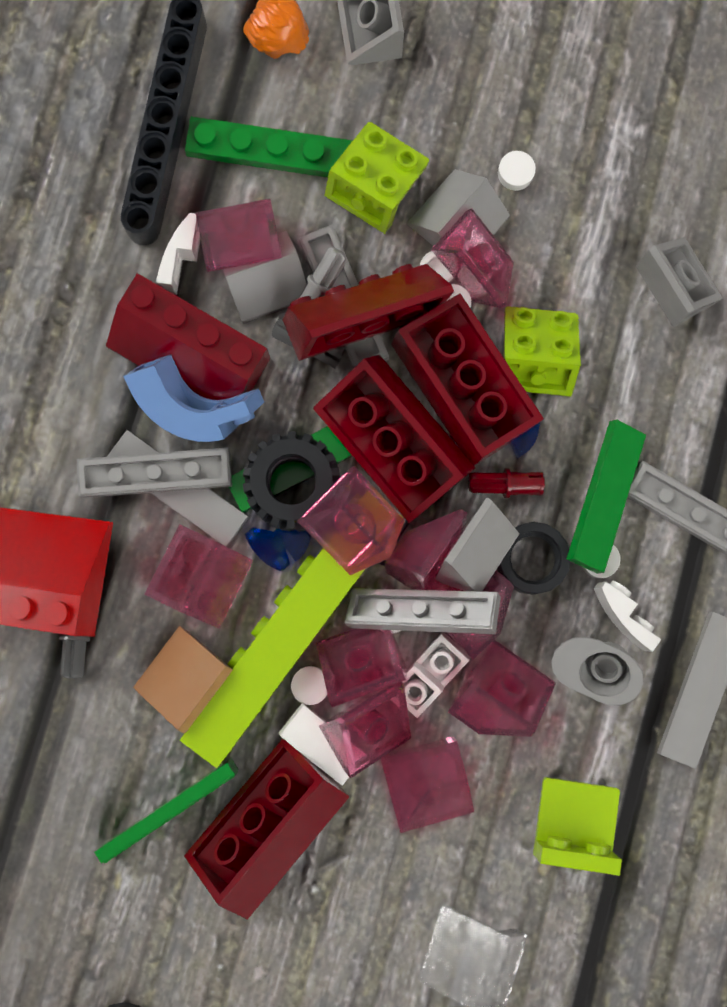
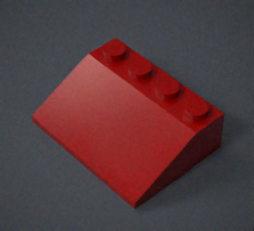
M0 507V625L70 636L95 637L113 522Z

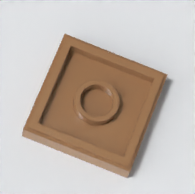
M179 626L133 688L178 731L186 733L233 669L190 632Z

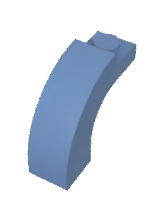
M171 354L141 364L123 376L135 401L153 422L171 434L197 442H212L225 439L240 424L252 420L255 417L253 412L264 403L259 388L224 400H211L196 394L182 379Z

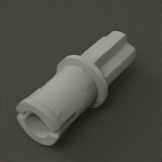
M334 247L328 248L314 274L308 275L307 281L309 283L301 297L311 296V299L325 296L324 293L333 288V284L347 262V257L342 251Z

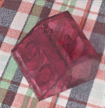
M179 524L144 595L220 629L254 560Z

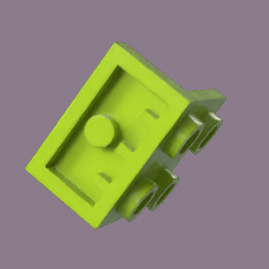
M368 122L330 169L324 196L385 234L393 224L399 203L426 169L429 158L372 122Z
M507 306L505 308L503 358L526 392L572 396L581 366L578 314L526 307Z
M544 777L542 780L533 855L539 863L620 876L622 859L613 852L620 790L616 787Z

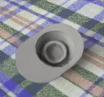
M586 636L574 637L561 643L554 651L551 661L553 673L559 682L606 705H623L633 701L640 694L644 683L643 671L638 662L629 655L627 650L613 642H603Z

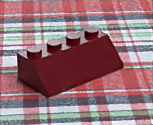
M406 264L395 269L392 275L380 278L379 274H375L362 279L358 283L359 285L346 289L345 285L333 287L324 293L325 296L311 299V296L298 298L290 303V307H288L283 317V322L297 358L300 361L404 327L446 302L454 293L453 287L428 264L413 267V264Z
M138 273L117 304L106 343L108 349L137 366L171 354L186 385L196 394L211 400H224L251 391L271 359L268 349Z
M461 293L397 331L391 343L392 347L460 450L474 466L544 420Z
M380 354L364 358L313 407L315 412L408 523H411L476 469Z
M282 739L187 851L184 857L218 906L248 920L350 796L332 777L302 755L285 739Z

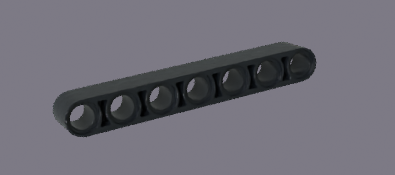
M172 0L169 6L121 211L122 225L130 239L138 245L152 244L158 239L161 231L207 31V23L200 0ZM188 15L195 16L191 20H182L184 17ZM179 49H187V51L181 55L174 54V52H176ZM172 82L180 83V85H178L174 89L166 88V86ZM161 117H172V119L165 124L157 123ZM155 150L165 151L159 158H149L150 154ZM145 185H157L153 192L149 194L141 193ZM138 219H149L148 224L144 228H133L134 223Z

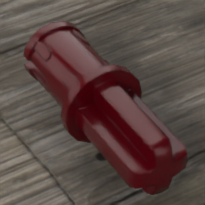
M505 468L503 473L472 472L468 477V489L471 493L503 494L504 498H509L510 495L542 496L545 479L543 472H511L509 468Z

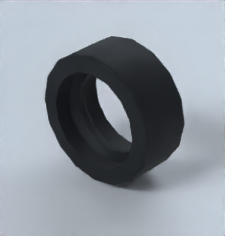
M529 522L518 525L515 529L519 532V535L498 566L499 575L507 586L519 593L535 595L553 590L563 582L569 572L570 561L566 559L569 552L567 541L558 530L545 523ZM525 537H540L547 541L553 549L555 555L554 567L550 574L541 580H525L512 567V549L518 541Z

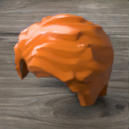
M259 0L243 27V32L251 45L259 52L265 53L273 59H278L287 53L299 54L306 48V44L309 41L308 25L295 0Z

